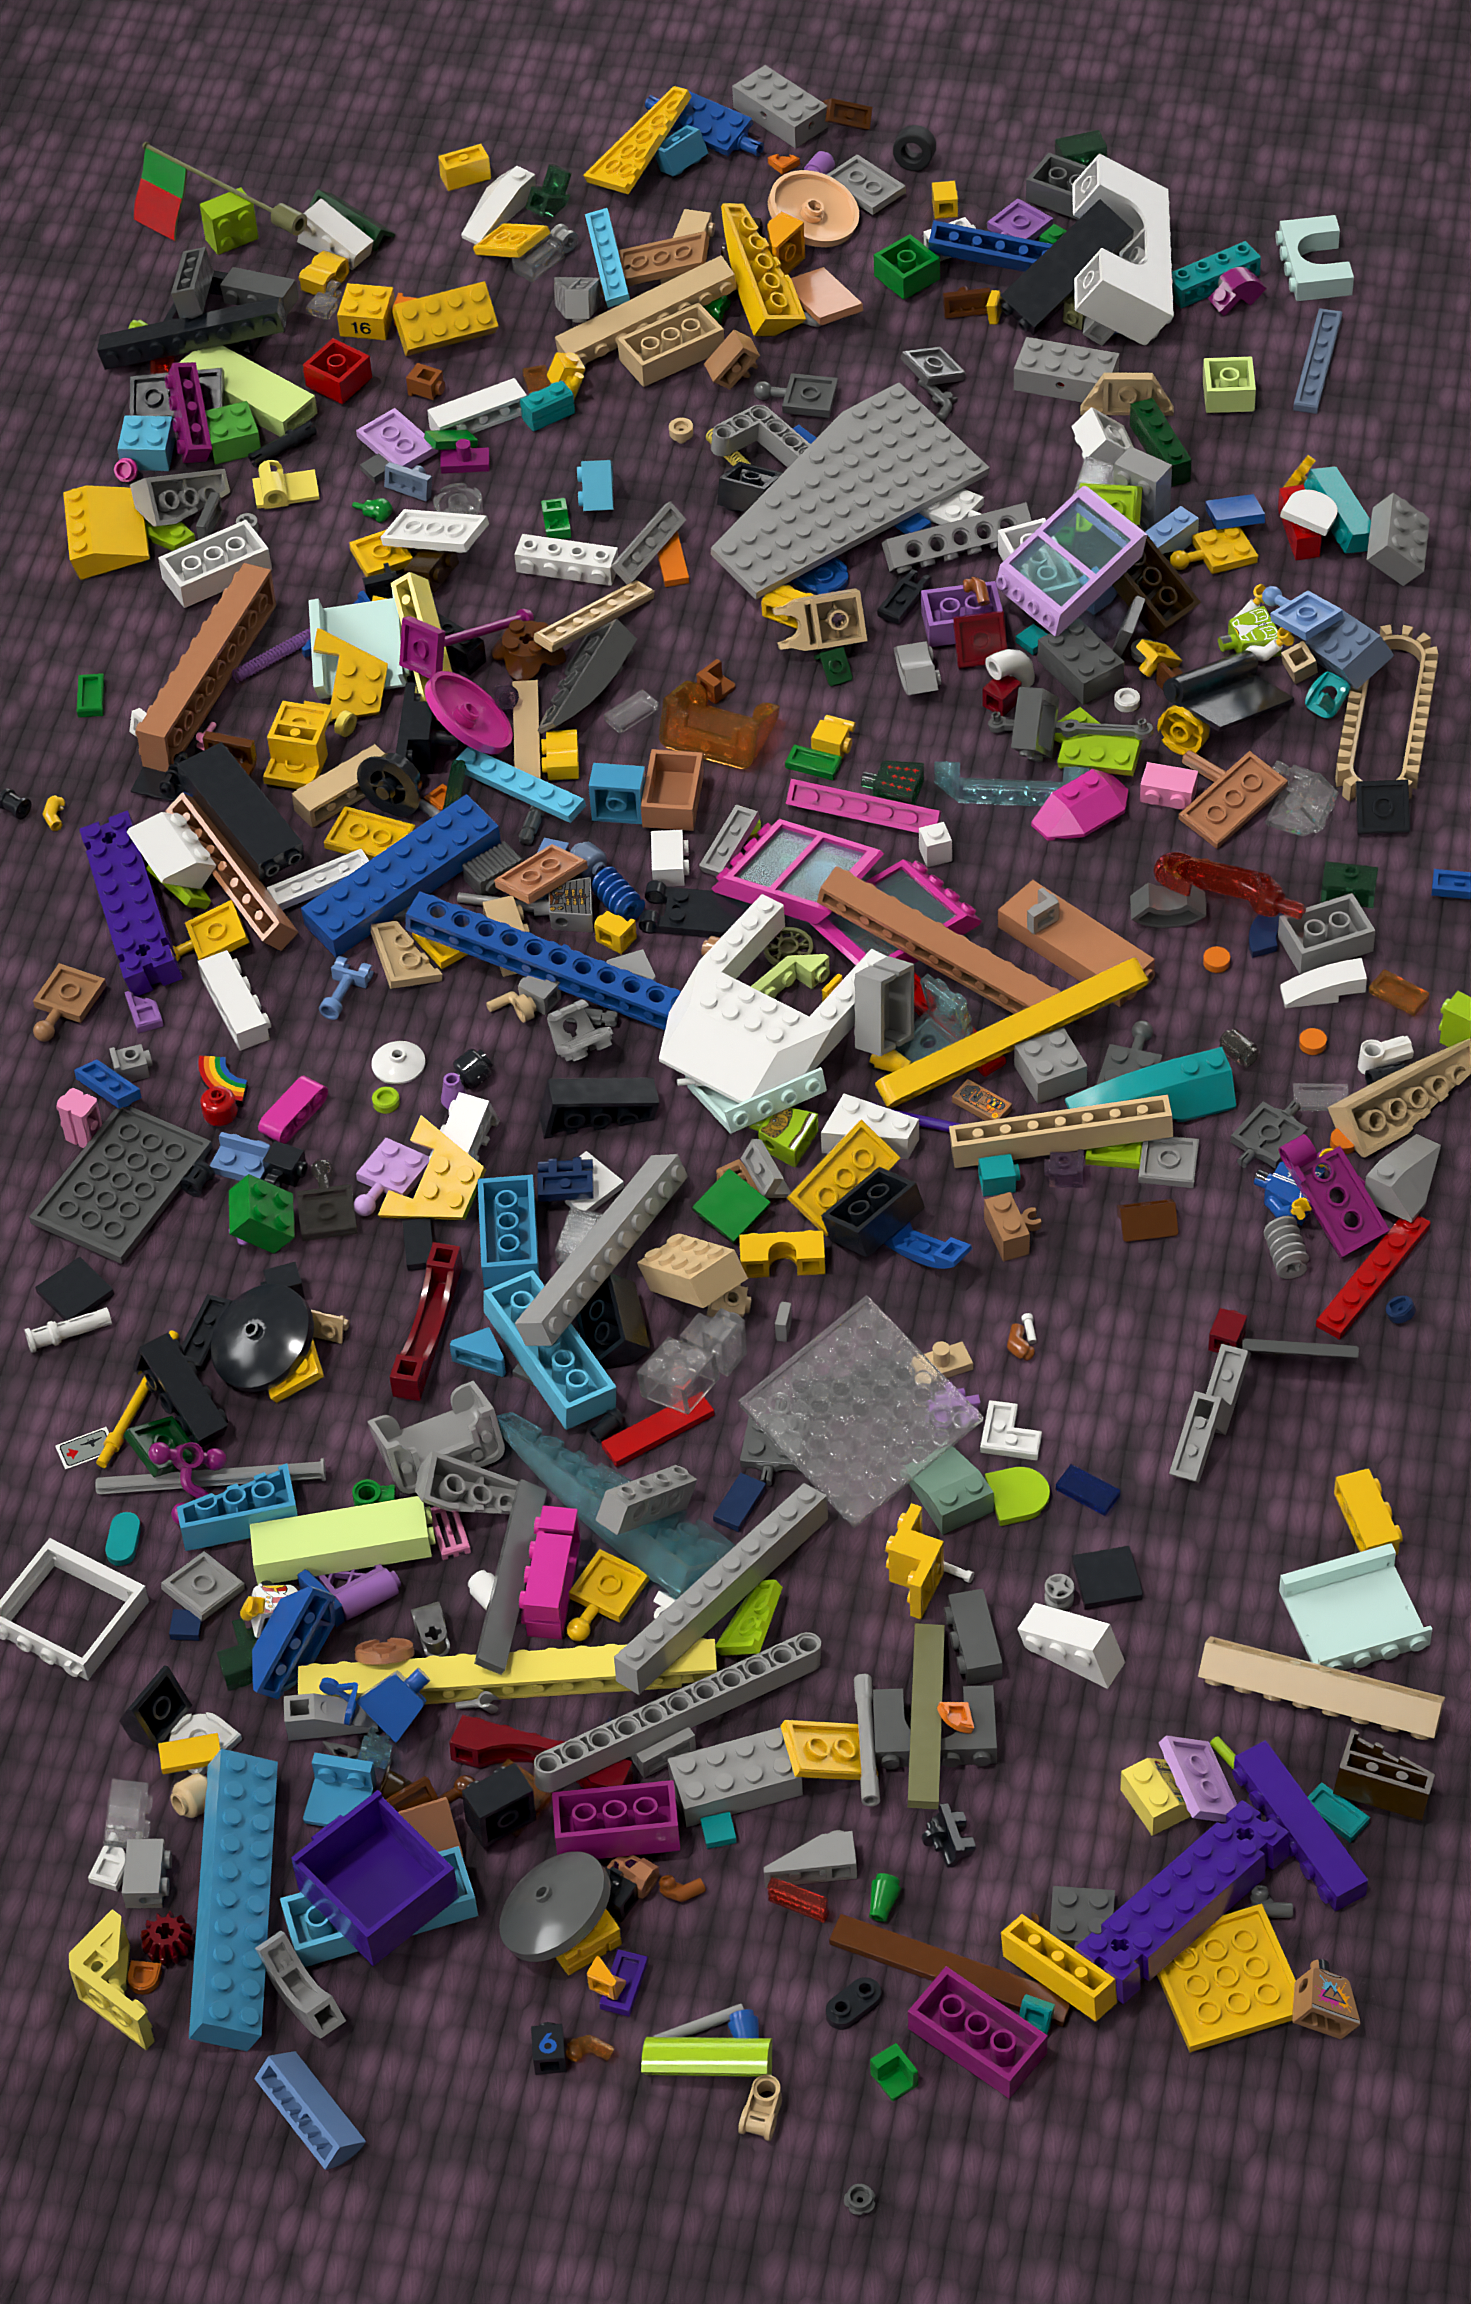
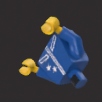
M1328 1148V1149L1323 1150V1151L1320 1153L1319 1157L1322 1156V1155H1324V1154H1326V1153H1328L1329 1151H1331V1150H1333V1149H1332V1148ZM1284 1162L1279 1163L1274 1174L1259 1169L1254 1179V1185L1265 1189V1206L1269 1208L1276 1218L1292 1216L1297 1220V1224L1302 1226L1312 1209ZM1317 1165L1315 1168L1316 1175L1321 1179H1324L1325 1171L1323 1170L1325 1168L1329 1170L1325 1165Z

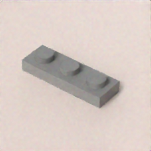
M735 805L699 865L702 872L717 876L725 867L730 869L732 865L729 862L741 851L760 819L758 811Z

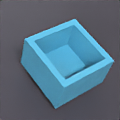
M124 416L117 448L119 460L122 458L134 460L138 470L169 471L176 440L172 416Z

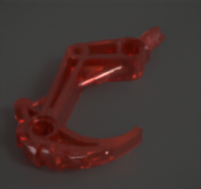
M1179 852L1162 855L1154 865L1156 880L1166 888L1185 896H1190L1193 884L1200 889L1248 900L1253 910L1263 916L1276 917L1279 913L1296 919H1302V915L1306 912L1305 904L1285 898L1280 885L1269 874L1213 862L1207 858L1199 859Z

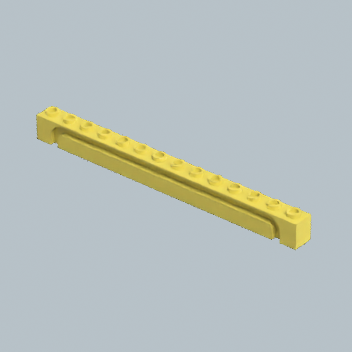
M700 1638L645 1690L681 1688L682 1683H695L716 1673L715 1639ZM607 1644L598 1647L577 1646L567 1649L547 1648L537 1651L517 1650L509 1652L506 1669L502 1675L474 1664L476 1655L464 1653L446 1657L432 1655L426 1658L408 1659L390 1664L373 1665L342 1661L337 1664L321 1665L312 1663L307 1666H298V1695L315 1693L341 1698L337 1694H325L319 1689L321 1680L328 1677L335 1679L339 1684L358 1683L355 1700L398 1670L407 1679L417 1668H420L430 1679V1682L419 1691L427 1700L425 1704L478 1699L479 1695L484 1691L491 1692L499 1699L631 1690L616 1681L614 1656L626 1646ZM344 1690L346 1693L351 1695L352 1690Z

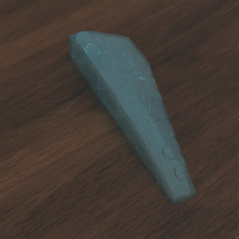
M513 1412L496 1416L501 1435L541 1481L568 1508L578 1509V1517L588 1527L647 1574L650 1580L666 1589L673 1598L678 1599L736 1546L704 1521L698 1519L694 1524L685 1518L687 1512L684 1510L616 1535L597 1522L596 1517L606 1490L631 1482L632 1480L602 1463H599L597 1466L587 1461L589 1457L587 1454L580 1450L576 1454L563 1447L564 1441L557 1437L543 1436L541 1428Z

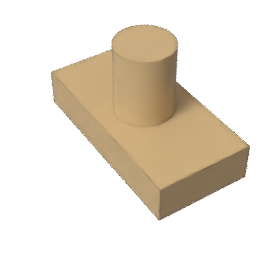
M940 1341L933 1345L932 1352L910 1358V1367L920 1387L973 1370V1362L963 1342L949 1346L946 1342Z

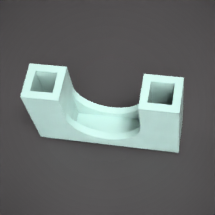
M1335 215L1280 221L1279 231L1275 233L1276 244L1281 246L1280 258L1281 261H1285V276L1290 277L1289 290L1294 292L1296 301L1350 296L1353 293L1354 276L1349 262L1315 264L1301 257L1312 251L1339 248L1340 229Z

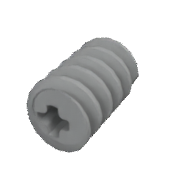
M1282 1216L1269 1222L1265 1226L1264 1237L1267 1240V1246L1270 1250L1277 1275L1284 1279H1292L1305 1274L1309 1256L1306 1253L1300 1229L1297 1227V1220L1292 1216Z

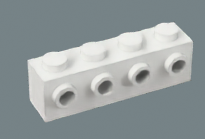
M522 534L514 554L516 572L612 586L616 572L611 565L618 558V548Z

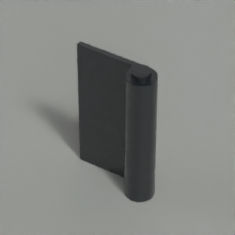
M1248 650L1169 678L1163 685V692L1168 701L1178 707L1185 708L1194 717L1218 731L1293 703L1295 699L1256 675L1258 660L1255 654Z

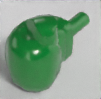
M384 498L368 499L364 504L353 502L352 504L353 508L361 509L364 516L375 518L378 523L386 521L393 511L390 502Z

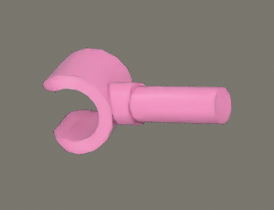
M211 722L206 731L213 732L216 723ZM206 731L204 733L199 732L196 735V740L199 741L196 747L204 750L202 738Z

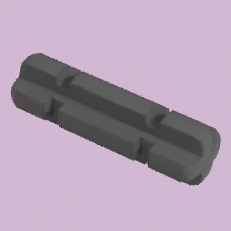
M532 805L530 807L531 811L528 812L522 826L523 829H521L518 836L521 844H532L534 835L537 833L541 823V818L545 811Z
M584 1008L592 1025L602 1026V1023L609 1027L617 1025L618 1013L616 1011L607 1010L604 1013L601 1009ZM573 1018L566 1019L567 1022L577 1023Z

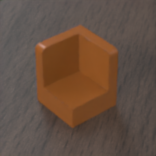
M718 659L696 674L697 692L714 704L736 689L735 683L722 675V662Z

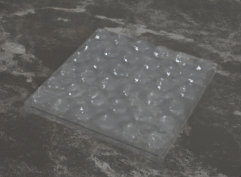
M867 1295L738 1400V1405L805 1477L821 1493L827 1495V1500L854 1529L983 1421V1416Z

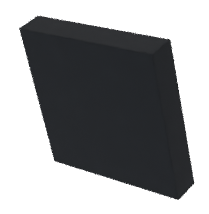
M1408 779L1355 782L1357 834L1410 832Z
M78 1257L35 1287L37 1294L64 1321L89 1313L114 1295L113 1289L81 1257Z
M1130 1546L1072 1555V1564L1085 1610L1142 1600L1143 1593Z

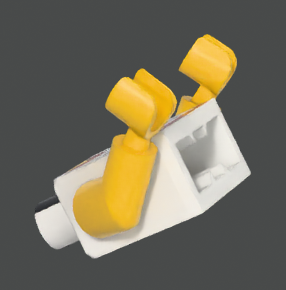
M266 1580L253 1588L252 1596H248L240 1611V1616L245 1621L251 1620L256 1638L260 1637L280 1598L297 1592L294 1586L273 1585L271 1581Z

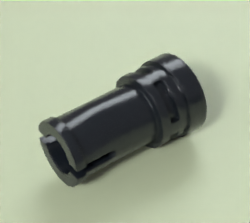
M1399 1061L1383 1068L1377 1067L1376 1069L1366 1070V1083L1370 1085L1406 1067L1403 1061Z

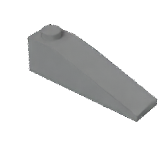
M225 469L148 477L130 484L135 509L154 527L174 525L205 507L211 492L219 493L221 498L230 493Z
M432 1451L419 1466L415 1492L422 1502L447 1511L510 1514L519 1481Z

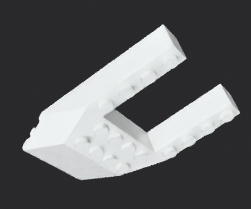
M762 894L698 962L669 1012L659 1062L738 1103L816 1069L855 1025V973L868 966H873L874 963L887 956L871 949L809 1017L736 980L785 927L784 905Z

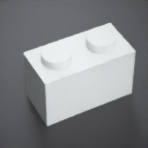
M682 830L651 831L653 880L661 881L667 887L685 886L684 875H689V860H684V856H689L688 840H683Z

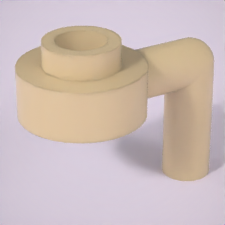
M513 991L486 1002L490 1012L511 1003L523 1023L533 1019L534 1012L537 1011L531 997H526L524 994L518 996Z

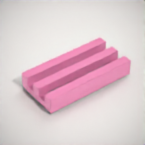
M435 1506L431 1507L433 1519L431 1525L434 1529L442 1560L448 1559V1556L452 1554L454 1557L460 1556L459 1552L463 1551L465 1554L471 1553L459 1511H451L462 1543L456 1545L446 1513L447 1510ZM437 1513L441 1515L450 1547H445L435 1515Z

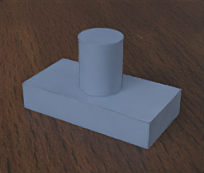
M389 462L385 466L384 487L427 501L431 498L432 476L427 475L425 469L420 465L410 469Z

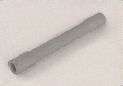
M859 1674L854 1678V1691L859 1729L861 1800L863 1805L871 1807L876 1806L880 1802L872 1713V1678L868 1674Z

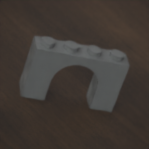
M993 1685L963 1686V1702L969 1703L974 1729L971 1734L956 1731L951 1736L941 1739L940 1766L956 1767L958 1765L971 1764L987 1766L989 1764H997ZM903 1689L873 1690L876 1768L896 1769L898 1767H909L910 1728L904 1718Z

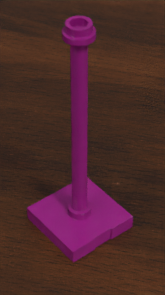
M520 609L516 612L515 616L445 636L444 630L414 617H403L399 665L430 679L435 673L443 671L444 647L507 629L510 622L516 619L533 621V613L528 609Z

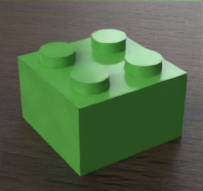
M247 401L205 411L212 445L211 454L215 465L248 457L249 453L261 448L259 432Z

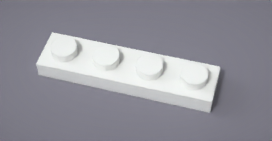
M359 849L269 886L267 891L279 907L284 910L322 894L369 860L363 850Z

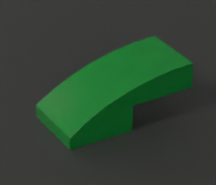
M565 498L541 501L546 537L554 539L571 538Z

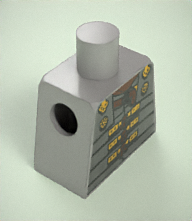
M590 877L567 881L549 892L548 900H536L534 902V916L550 915V923L553 930L593 932Z

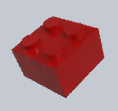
M334 338L303 364L306 387L341 404H344L372 378L370 356Z

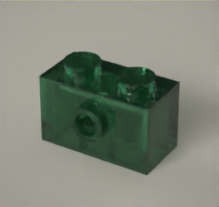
M1326 861L1321 902L1353 893L1361 907L1373 908L1378 867Z

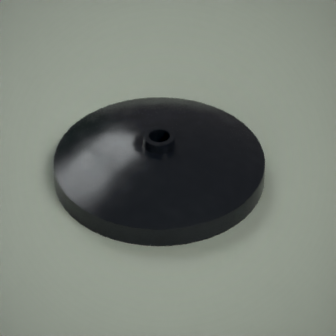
M279 1284L260 1285L237 1297L219 1318L212 1335L211 1359L218 1375L232 1387L245 1392L265 1391L288 1379L304 1361L313 1340L314 1319L308 1303L291 1288Z

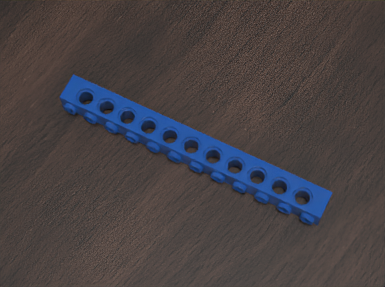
M419 891L406 913V931L525 977L531 976L544 981L548 979L551 982L557 980L560 982L558 985L559 990L662 1030L666 1029L669 1012L681 993L676 988L664 986L652 979H646L633 974L629 970L620 969L603 960L586 956L580 951H573L560 946L554 941H547L530 932H524L511 927L507 923L495 921L481 913H475L462 908L460 905L451 904L434 895H428Z

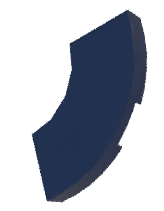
M1283 901L1270 905L1253 921L1249 931L1248 942L1252 958L1277 951L1276 939L1278 936L1279 916L1289 913Z

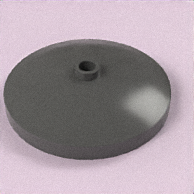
M584 1852L562 1853L545 1860L533 1868L512 1890L501 1912L499 1931L505 1946L522 1960L539 1962L562 1955L580 1943L596 1926L606 1909L611 1888L610 1878L606 1869L596 1858Z

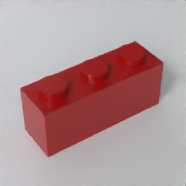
M1304 485L1279 488V515L1293 493L1305 490ZM1281 518L1295 561L1320 557L1321 534Z

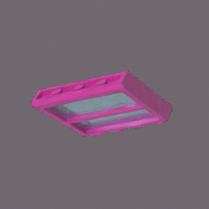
M779 819L773 825L765 824L757 832L760 837L758 839L752 838L743 847L746 852L744 854L739 852L729 862L732 867L730 869L725 867L715 877L718 882L711 889L715 893L753 904L763 894L783 904L784 915L817 925L832 912L830 909L817 903L820 887L833 869L838 866L843 870L850 871L855 877L862 879L884 853L881 850Z
M903 859L865 881L866 883L873 884L887 895L896 897L910 908L919 910L933 921L942 923L946 928L958 935L966 934L982 922L975 915L976 910L965 902L961 903L958 900L960 896L949 888L945 889L942 886L944 882L935 875L926 873L928 868L916 860L914 863ZM833 911L817 925L810 923L855 965L871 949L885 956L912 964L920 961Z

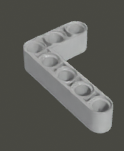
M755 405L714 427L711 451L717 456H728L758 441L786 467H789L811 444L768 407Z

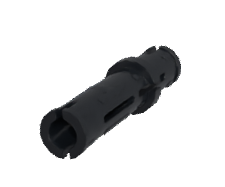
M307 421L294 430H287L285 435L249 453L248 458L250 462L254 460L252 465L256 468L264 461L277 456L287 449L298 447L300 442L317 434L315 426L311 428L310 426L313 423Z

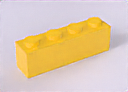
M1023 1914L1001 1932L1003 1957L1095 2022L1117 2003L1116 1981L1114 1977Z

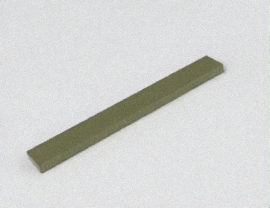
M915 1623L907 1808L938 1809L942 1718L938 1713L937 1706L942 1702L945 1625Z

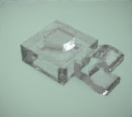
M330 280L325 293L318 292L306 306L307 314L328 320L339 307L338 299L342 291L337 290V288L340 286V282Z

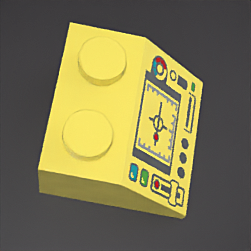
M1146 1758L1121 1771L1120 1790L1152 1836L1191 1817L1165 1759Z

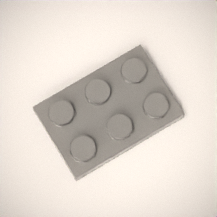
M855 155L827 174V176L834 178L844 185L855 198L857 205L872 215L906 193V186L859 155Z

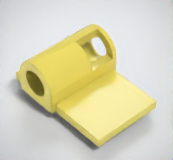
M267 460L259 466V478L252 479L257 509L284 507L292 503L320 499L315 469L283 474L282 465L278 461ZM270 465L276 466L277 471L271 472Z

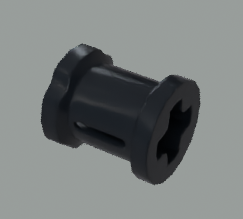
M6 788L0 793V809L12 812L13 816L19 820L28 815L32 806L31 800L26 797H19L13 789Z
M195 1161L193 1170L187 1177L181 1179L180 1185L189 1195L199 1197L203 1192L202 1188L208 1180H213L215 1177V1172L207 1163Z

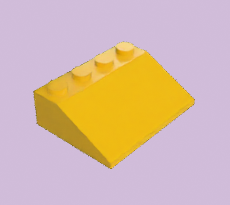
M86 485L63 492L69 557L80 580L150 559L146 521L135 509L131 488Z

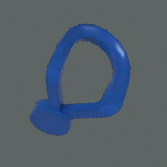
M323 1678L319 1685V1689L323 1693L328 1695L337 1694L348 1702L344 1724L351 1726L357 1703L355 1698L358 1691V1683L339 1684L335 1679ZM344 1690H352L351 1695L346 1693Z

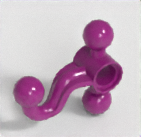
M156 1442L151 1445L148 1451L149 1459L154 1464L162 1465L171 1460L173 1465L180 1470V1483L183 1489L197 1499L208 1495V1492L192 1482V1468L205 1464L210 1470L218 1471L225 1466L227 1461L226 1454L221 1449L212 1448L205 1453L201 1446L193 1442L179 1445L175 1449H170L163 1442ZM185 1449L192 1453L193 1459L190 1464L186 1463L183 1459L182 1454ZM184 1502L176 1504L171 1512L173 1521L178 1525L180 1523L177 1507L185 1504Z

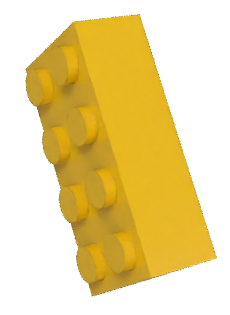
M485 281L394 304L392 310L405 356L496 333L498 329L497 319Z

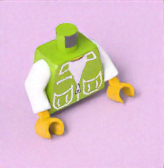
M1259 584L1254 588L1253 594L1256 598L1254 600L1251 599L1234 618L1230 619L1228 635L1218 637V645L1222 652L1234 649L1236 653L1248 650L1255 654L1257 660L1267 661L1271 657L1281 656L1283 644L1290 646L1294 643L1292 633L1282 627L1278 630L1275 624L1271 622V617L1265 606L1259 605L1264 603L1262 593L1266 587L1263 584Z

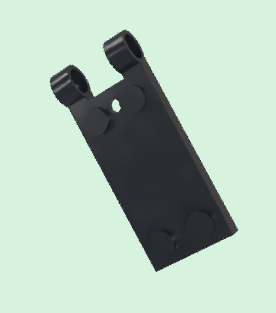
M653 880L646 885L645 899L653 904L666 903L664 916H661L653 910L643 911L640 915L639 929L648 934L666 933L721 938L752 904L715 893L714 891L667 887L663 882Z

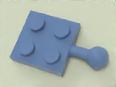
M1275 586L1267 587L1262 593V600L1266 605L1280 606V608L1270 613L1271 622L1305 641L1343 619V610L1310 591L1304 592L1291 601L1283 597L1281 590Z

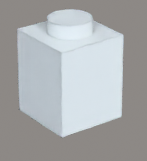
M944 822L919 828V850L927 867L952 861V840Z

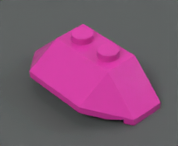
M1091 769L1052 792L1032 820L1031 826L1047 841L1055 840V838L1085 837L1125 813L1129 789L1112 774Z

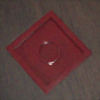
M1003 611L952 617L958 668L986 665L987 657L1007 649Z

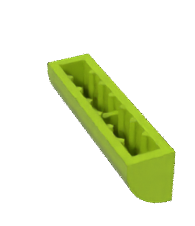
M646 2037L642 2051L641 2072L645 2075L772 2076L773 2038Z

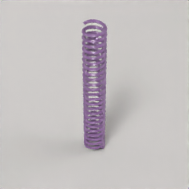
M310 627L299 633V635L296 634V636L289 638V640L282 642V644L280 643L279 646L276 645V647L269 649L266 653L260 654L259 657L256 656V659L253 658L246 662V664L240 665L239 668L233 669L232 675L234 680L239 683L234 671L238 679L243 681V679L246 680V677L249 678V676L256 674V671L259 672L263 668L266 669V666L269 667V664L272 665L279 661V659L285 658L286 655L289 656V653L292 654V652H296L299 648L302 649V646H305L306 642L311 638Z

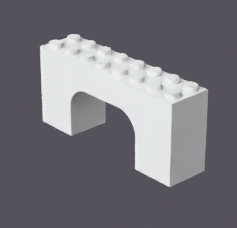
M1098 154L1072 184L1073 215L1080 219L1101 199L1134 230L1133 239L1119 252L1120 257L1101 248L1074 278L1075 311L1146 346L1151 339L1157 337L1159 331L1165 324H1169L1174 316L1168 189Z

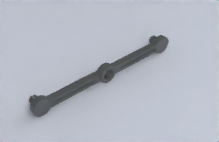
M993 712L991 714L992 718L988 721L991 732L1013 731L1014 720L1000 716V712ZM1142 718L1137 721L1138 725L1079 723L1077 720L1070 719L1064 722H1057L1055 733H1062L1065 737H1074L1078 734L1135 736L1139 740H1146L1153 736L1154 730L1153 726L1147 723L1146 719Z

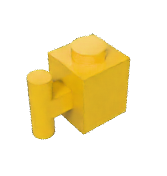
M556 352L547 377L551 384L563 381L572 391L575 399L584 378L585 367L577 354L572 352Z
M826 715L824 720L819 721L811 736L812 749L843 758L845 753L848 754L850 752L852 739L849 738V731L854 732L856 722Z

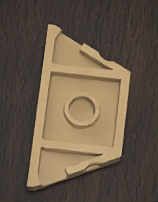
M1103 373L1080 406V415H1084L1091 407L1105 415H1130V404L1153 398L1164 416H1173L1174 411L1172 403L1153 373Z

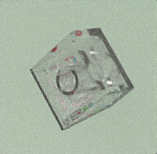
M1320 772L1288 784L1279 793L1265 824L1269 827L1300 836L1313 832L1317 833L1326 825L1325 821L1329 812L1333 810L1334 802L1339 793Z

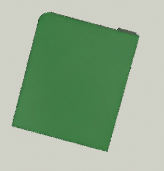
M897 2043L870 2059L871 2075L891 2101L897 2100L918 2086V2070Z

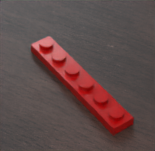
M1419 1215L1412 1223L1399 1218L1318 1317L1316 1327L1340 1340L1429 1231L1431 1222Z

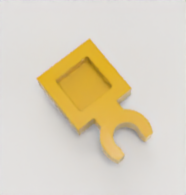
M1307 455L1283 487L1304 485L1307 479L1305 475L1316 460Z

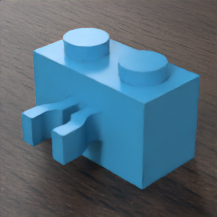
M686 125L664 139L654 155L661 172L676 176L681 174L691 164L698 163L703 156L708 154V150L700 129Z

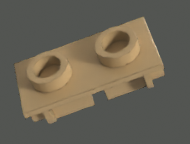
M311 1310L314 1319L313 1337L342 1344L343 1330H348L350 1321L345 1319L343 1315L339 1317Z

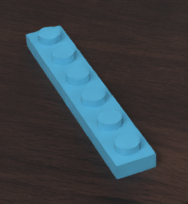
M605 208L585 214L605 300L609 308L629 301L630 297L608 209Z
M469 746L452 763L456 771L569 823L586 807L583 798Z

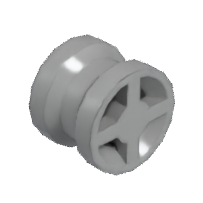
M558 224L550 232L549 242L555 247H559V250L568 253L577 245L578 235L574 231L569 230L564 224Z
M1054 1574L1046 1580L1044 1599L1048 1607L1065 1611L1072 1606L1074 1601V1583L1072 1579L1064 1574Z

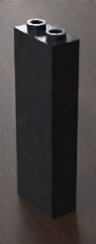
M1099 199L1000 295V308L1006 315H1012L1023 331H1029L1034 336L1064 306V302L1075 295L1074 278L1098 251L1103 248L1117 255L1133 239L1134 230Z
M222 742L177 764L180 783L259 881L274 876L277 872L295 865L304 859L302 840Z

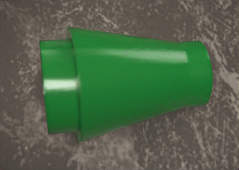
M879 1873L876 1875V1879L872 1880L870 1919L878 1922L887 1921L888 1915L901 1891L899 1886L900 1880L897 1877Z

